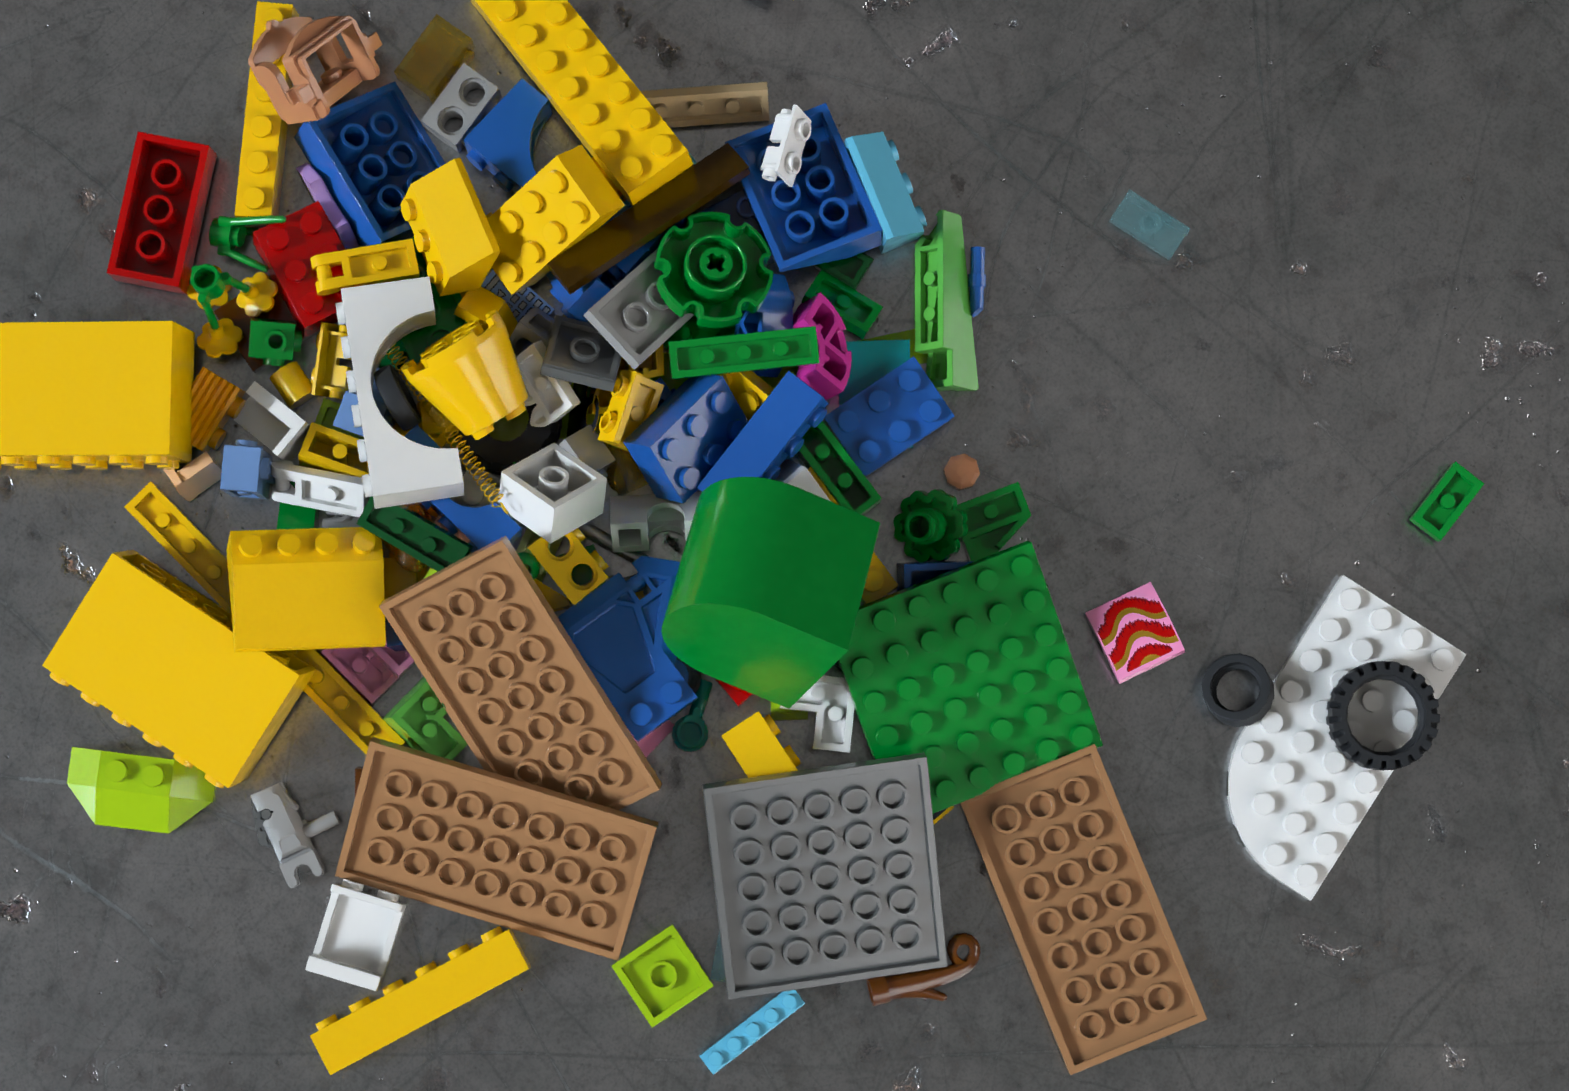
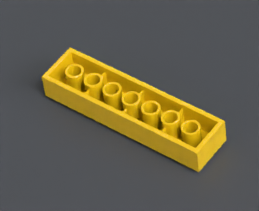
M470 0L631 206H634L693 166L686 147L568 0Z

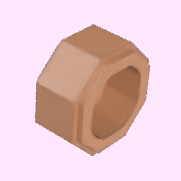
M966 454L951 457L943 470L947 485L958 491L973 487L980 475L977 461Z

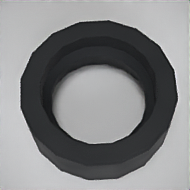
M1240 653L1225 655L1214 661L1205 672L1201 684L1202 697L1212 715L1222 723L1234 727L1250 726L1261 720L1271 709L1275 696L1273 681L1264 665L1254 657ZM1241 669L1250 672L1256 677L1259 682L1260 692L1256 702L1251 707L1242 711H1233L1225 708L1219 702L1217 686L1219 680L1226 673Z

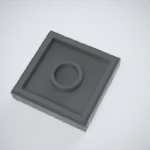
M556 315L540 375L613 392L622 356L591 323Z

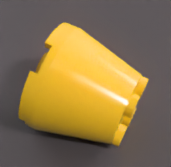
M497 310L485 314L487 319L479 324L478 320H471L425 348L426 351L420 355L422 358L419 363L416 364L412 359L401 368L405 377L414 388L465 436L472 434L475 440H479L495 429L493 424L504 416L509 421L526 410L524 401L528 398L527 390L505 323Z

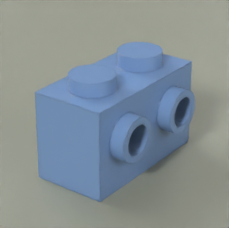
M235 440V446L224 445L220 489L232 497L268 500L270 484H275V478L271 474L273 456L263 450V446L257 445L256 441Z

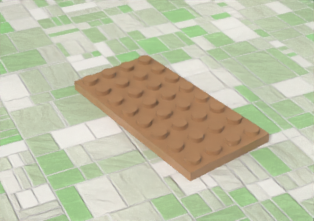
M506 535L385 599L379 605V608L437 698L446 707V712L484 770L616 810H620L660 790L662 782Z
M373 737L369 743L335 876L618 961L658 822Z
M1095 744L999 782L981 795L960 803L1070 1075L1207 1020Z

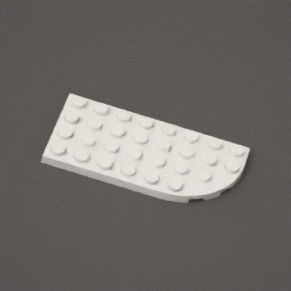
M1344 575L1340 576L1273 681L1275 696L1271 709L1261 720L1243 728L1236 741L1228 767L1227 799L1233 825H1235L1241 840L1246 846V850L1268 874L1309 901L1315 896L1394 771L1372 770L1358 766V764L1345 758L1346 756L1335 747L1336 743L1334 740H1331L1329 735V725L1326 724V716H1328L1326 707L1327 702L1330 701V694L1333 688L1336 687L1338 681L1344 675L1360 665L1375 661H1393L1401 665H1407L1413 668V671L1416 673H1420L1426 679L1425 682L1433 688L1434 698L1439 699L1467 655ZM1377 679L1365 683L1354 693L1348 705L1347 721L1352 734L1361 745L1373 751L1390 752L1401 748L1412 738L1417 727L1418 710L1413 697L1403 686L1391 680Z

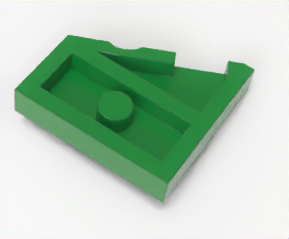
M1019 482L957 505L956 509L962 510L967 514L966 524L968 526V533L961 540L969 561H977L999 552L1032 516Z

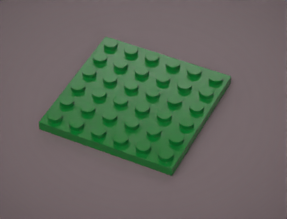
M1025 541L859 607L849 651L838 660L841 672L874 760L923 752L927 756L932 814L979 796L999 782L1095 744L1096 748L1103 746L1032 542Z

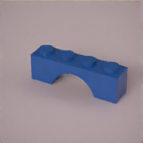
M418 425L414 426L404 436L418 444L440 448ZM450 498L418 502L424 510L427 511L431 507L441 517L437 522L443 529L453 535L457 533L465 542L473 546L469 555L505 535L512 545L522 536L521 527L501 507L494 508L492 504L483 507H466L455 503Z

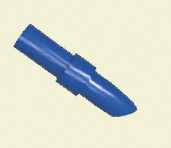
M979 246L971 247L970 274H968L972 317L977 316L983 310L984 288L986 287L985 247Z

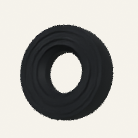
M390 364L374 372V380L379 393L399 427L405 431L421 423V416L417 405L398 371Z

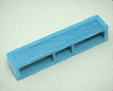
M796 990L781 992L714 1045L702 1052L699 1057L714 1075L806 1004Z

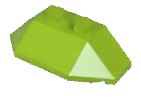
M72 747L67 784L95 825L170 834L202 809L213 803L216 786L204 778L206 773L195 766L193 768L186 767L175 759Z

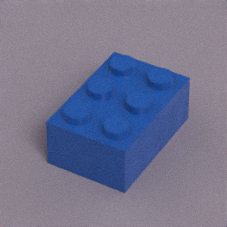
M723 376L689 377L623 443L656 498L684 504L698 490L697 486L745 427L748 420Z

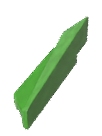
M939 210L936 214L937 224L929 235H922L915 245V352L928 353L926 374L937 391H977L979 385L962 218L959 214Z

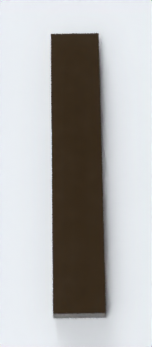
M726 143L548 262L549 270L571 295L749 175V166L730 144Z

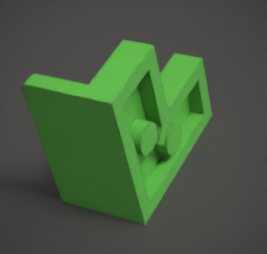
M424 676L383 717V720L410 748L453 760L467 745L465 739L443 718L447 712Z

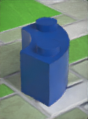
M773 274L772 284L764 303L754 314L746 310L742 311L743 315L740 323L735 326L734 335L793 329L795 296L789 288L785 275ZM782 368L755 370L753 372L758 376L777 378Z

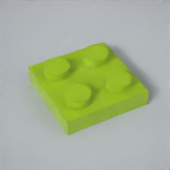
M673 924L611 965L652 1028L714 986Z

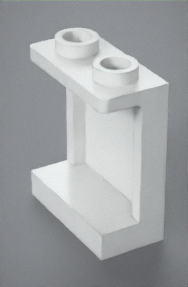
M343 878L342 884L333 883L331 885L330 891L332 893L313 954L309 955L305 970L378 991L381 989L407 904L398 902L400 895L378 889L377 895L363 891L364 884Z

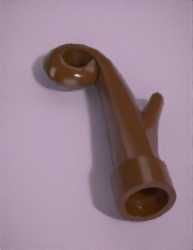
M967 933L953 936L947 946L948 956L953 964L947 965L948 967L866 979L872 1005L877 1006L900 998H929L946 1001L947 995L932 988L945 985L963 977L977 965L981 954L977 939ZM965 944L968 946V954L962 959L958 956L957 949L960 945Z

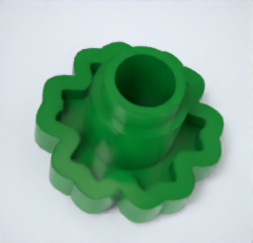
M934 489L929 493L920 490L914 491L910 497L902 500L901 509L903 513L896 515L893 520L895 527L894 536L898 541L905 542L904 552L907 556L914 557L919 562H928L932 558L936 561H945L960 550L958 538H962L968 533V526L966 524L967 514L962 510L956 509L957 499L955 496L947 494L941 489Z

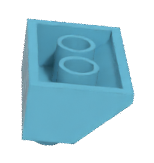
M884 132L846 138L844 145L882 228V245L878 246L881 254L919 240L924 234L923 227L927 226L926 218L921 207H914L909 195L913 193L912 184L906 173L901 174L896 164V161L900 158L894 141L892 139L887 141Z

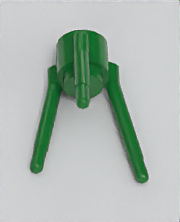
M283 215L216 217L211 222L209 229L210 245L218 247V255L231 257L262 272H268L269 268L267 265L233 249L242 247L246 235L253 236V232L260 229L245 227L244 225L286 222V217Z

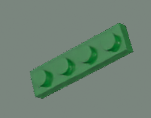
M816 326L668 342L672 379L820 363Z

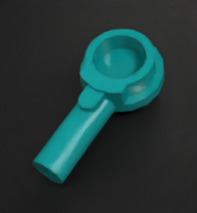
M701 679L700 686L696 692L698 699L692 702L689 714L676 721L672 728L674 744L685 752L699 750L708 739V729L702 718L713 686L712 682Z

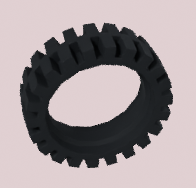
M1375 661L1354 668L1338 681V684L1330 694V701L1327 702L1326 710H1328V716H1326V724L1329 725L1331 740L1335 741V747L1346 756L1345 758L1367 769L1386 771L1410 765L1412 762L1420 759L1425 751L1429 750L1432 746L1433 738H1436L1438 733L1437 723H1440V714H1438L1437 708L1439 703L1438 699L1434 698L1433 688L1425 682L1426 679L1420 673H1416L1413 671V668L1401 665L1398 662ZM1377 679L1391 680L1403 686L1413 697L1418 710L1417 727L1412 738L1401 748L1390 752L1373 751L1361 745L1352 734L1347 721L1348 705L1354 693L1365 683Z

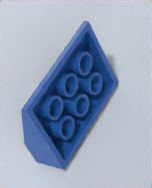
M395 81L334 106L330 108L329 115L318 121L303 122L294 139L310 165L322 177L333 200L349 222L360 247L414 237L409 222L405 221L402 216L401 202L413 182L446 163Z
M826 103L804 111L812 121L811 135L805 143L801 157V169L796 174L793 187H789L778 176L776 181H768L762 178L763 172L760 168L767 146H780V143H772L769 140L774 123L725 142V144L729 143L749 166L750 174L740 181L780 272L850 258L882 245V228Z

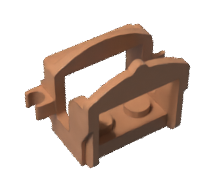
M350 15L329 16L312 20L310 17H291L280 21L269 20L266 23V30L254 44L248 63L258 83L266 90L274 108L283 121L287 124L318 121L329 115L331 105L362 81L373 80L379 76L380 69L374 58L376 55L374 51L383 44L376 31L369 36L366 33H362L356 20ZM339 33H341L353 57L352 59L346 57L336 37ZM316 52L325 70L320 76L322 80L317 83L306 61V58ZM283 54H285L282 60L283 65L294 84L291 89L280 69L273 64Z

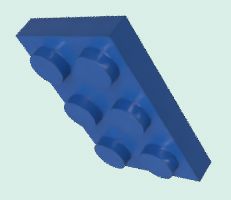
M913 356L828 413L824 421L851 459L867 477L955 416Z

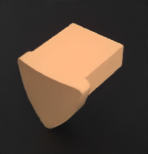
M207 451L180 470L163 469L178 493L189 502L221 480L222 472L220 465Z

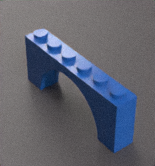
M521 78L463 139L468 152L466 155L467 159L477 169L482 171L486 168L494 175L493 180L508 193L511 190L516 193L536 175L534 166L535 146L543 126L553 114L549 99ZM632 206L620 209L602 226H604L605 224H607L608 222H610L611 220H613L614 218H616ZM686 217L673 226L682 229L686 225ZM669 229L606 270L605 273L614 281L623 280L659 247L661 240Z

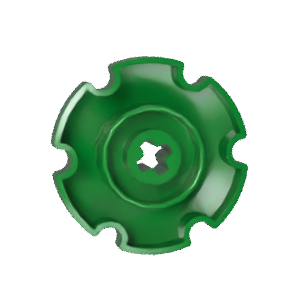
M701 212L688 216L685 229L672 226L667 231L659 245L654 268L663 272V275L659 276L656 284L658 292L666 305L676 315L683 317L685 314L691 313L697 317L698 326L724 328L739 324L743 315L742 311L746 310L754 314L759 310L771 287L773 271L764 266L768 263L771 252L767 243L755 228L747 222L741 226L733 225L730 222V215L726 213Z

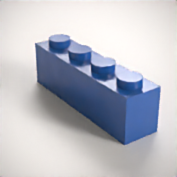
M788 371L697 488L703 492L715 482L734 477H760L776 480L781 473L779 466L787 456L793 457L800 450L804 443L802 437L810 427L815 428L822 422L827 414L825 408L829 403L819 393Z

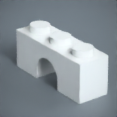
M695 492L684 504L656 498L655 494L610 496V527L613 553L649 551L650 539L655 534L663 531L678 532L687 541L698 499L702 492Z

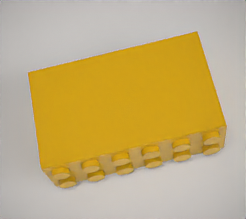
M174 321L0 323V470L1 465L14 466L16 470H37V465L50 466V469L72 470V464L85 466V469L107 470L108 464L120 465L121 469L141 470L144 468V463L147 465H157L158 469L175 470L179 469V463H190L192 461L191 389L194 382L195 332Z
M134 549L111 554L42 665L51 671L49 676L54 681L66 687L72 685L82 692L80 696L86 702L96 707L102 705L112 711L111 717L115 721L126 727L133 725L144 733L142 737L147 742L159 748L165 746L175 753L173 757L176 761L189 768L197 767L206 773L204 778L208 782L219 788H224V786L230 788L249 778L317 670L288 650L234 652L232 614Z

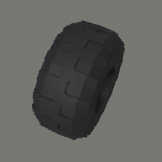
M535 403L525 406L529 416L527 428L521 436L514 440L499 441L493 439L489 434L479 440H475L472 434L465 436L460 430L454 438L459 435L463 436L461 440L456 442L457 444L466 440L465 445L459 448L460 450L465 446H470L469 450L463 453L464 455L474 451L473 455L467 458L469 460L474 456L478 457L472 464L481 462L478 468L485 467L484 471L501 475V471L512 466L513 462H519L552 443L557 444L561 434L562 418L544 427L531 426L530 418L533 409L537 405Z

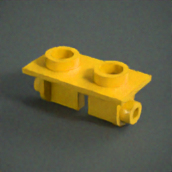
M321 322V329L316 337V364L311 373V395L343 399L344 392L348 390L346 371H350L351 367L339 365L340 358L344 359L340 337L348 336L345 325Z

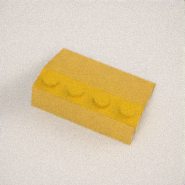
M363 527L230 531L226 551L234 652L385 647V615L379 608V605L385 600L384 558L382 539Z

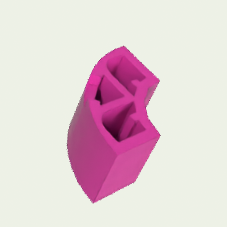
M820 292L804 303H801L793 314V328L816 326L820 362L819 364L798 366L796 376L827 401L844 391L850 376L852 353L847 350L843 333L846 327L842 318L831 302Z

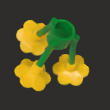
M195 265L191 268V284L188 286L187 294L190 299L197 301V305L205 311L209 321L203 325L202 334L197 337V345L200 349L205 350L207 356L211 358H217L222 354L230 355L237 350V342L243 338V332L241 328L234 326L233 321L229 318H223L218 321L212 309L213 306L221 307L229 300L228 292L234 287L240 290L236 299L237 305L245 309L248 316L257 317L262 311L268 312L273 308V297L278 291V286L274 281L269 280V276L264 272H257L253 277H246L241 282L233 278L228 272H222L216 265Z

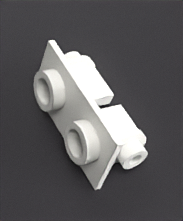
M794 104L792 110L782 109L781 113L776 115L769 140L772 143H780V146H767L760 168L763 172L762 178L765 180L776 181L778 176L789 187H793L796 174L801 169V157L804 146L811 135L812 121L798 105Z

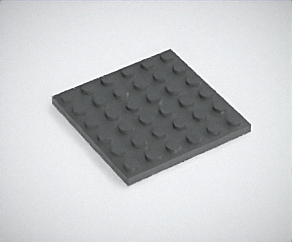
M924 752L702 784L726 991L729 1000L948 967L928 763Z

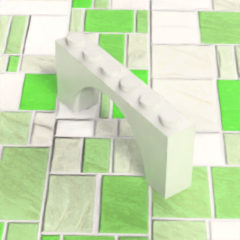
M430 277L342 288V302L335 303L338 325L346 324L348 336L340 338L344 359L351 358L353 370L346 371L349 393L357 392L358 405H351L354 428L362 427L364 439L356 441L360 462L367 461L369 474L362 475L365 497L373 496L374 508L378 509L464 496V482L458 448L428 447L407 439L386 422L373 398V374L377 371L381 360L388 350L409 333L427 326L436 325Z

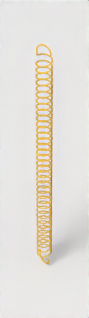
M396 346L389 353H386L388 359L392 360L391 363L395 365V369L399 370L400 375H403L402 379L406 381V385L410 386L411 391H414V396H417V400L421 401V406L425 407L424 410L428 412V416L432 417V422H436L435 426L439 428V432L443 433L444 438H447V443L450 444V447L460 448L464 446L466 440L459 442L456 447H452V444L461 440L463 436L455 437L452 442H449L448 438L457 435L459 430H454L448 437H445L444 434L453 430L455 426L452 424L442 432L441 428L449 425L451 422L446 420L441 426H437V422L443 421L446 417L441 419L444 416L442 415L437 421H434L433 418L442 413L437 414L439 412L437 410L431 416L430 412L435 411L437 408L433 409L434 406H432L429 411L426 410V407L432 404H429L430 402L428 401L426 405H423L422 402L427 399L423 397L422 400H419V396H422V394L416 395L415 391L418 390L416 388L413 390L411 388L412 385L407 383L408 380L404 379L405 375L400 373L401 368L406 364L404 362L407 360L406 356L400 358L404 352H398L392 359L389 357V355L396 353L400 346ZM400 358L396 364L393 363V360ZM404 363L400 369L397 368V365ZM470 446L462 448L459 455L468 451ZM474 451L465 454L463 458H460L462 459L461 463L465 465L466 470H469V474L473 475V480L477 481L476 484L481 486L480 490L484 491V496L488 497L489 502H492V507H501L508 515V511L502 502H500L501 505L499 506L493 505L504 494H499L493 501L489 500L491 496L496 495L500 491V488L493 490L489 495L485 494L486 491L493 489L496 483H492L485 490H482V486L490 483L493 478L486 479L481 485L478 484V481L486 478L489 472H485L478 479H475L474 476L483 472L485 467H481L474 474H471L470 471L479 467L481 462H476L468 469L467 465L475 462L478 457L474 456L467 463H463V460L472 456Z

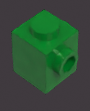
M251 317L248 357L263 358L262 364L285 366V360L293 361V352H301L302 330H295V321Z

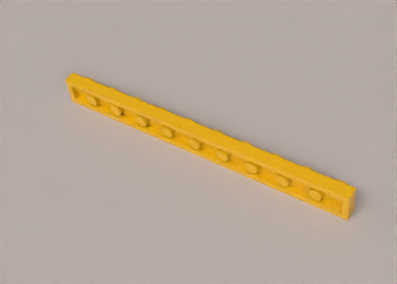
M150 481L124 507L222 608L231 613L227 557ZM316 649L288 650L317 669L303 691L366 755L369 743L373 737L403 746L406 744L383 720V717Z

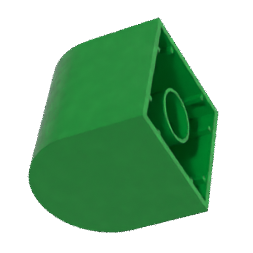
M734 477L711 484L701 493L695 509L662 624L661 632L664 642L674 655L697 671L789 709L849 651L880 522L777 480L760 477Z

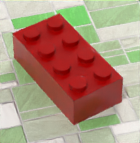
M137 132L107 274L115 281L187 295L192 272L191 268L194 263L217 154L210 145Z

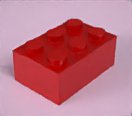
M319 201L285 216L286 222L269 224L253 232V245L264 265L268 266V272L277 284L278 291L299 330H302L304 338L320 331L321 322L331 324L338 322L335 303L342 302L341 291L330 295H318L315 283L318 281L317 272L312 270L310 258L318 254L345 250ZM342 265L331 268L333 277L344 276Z

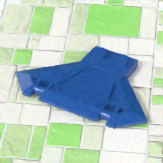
M641 556L632 562L638 573L625 581L622 575L617 573L558 616L564 629L637 742L698 699L675 667L677 656L667 647L661 632L680 562ZM645 585H648L651 592L639 600L635 593Z

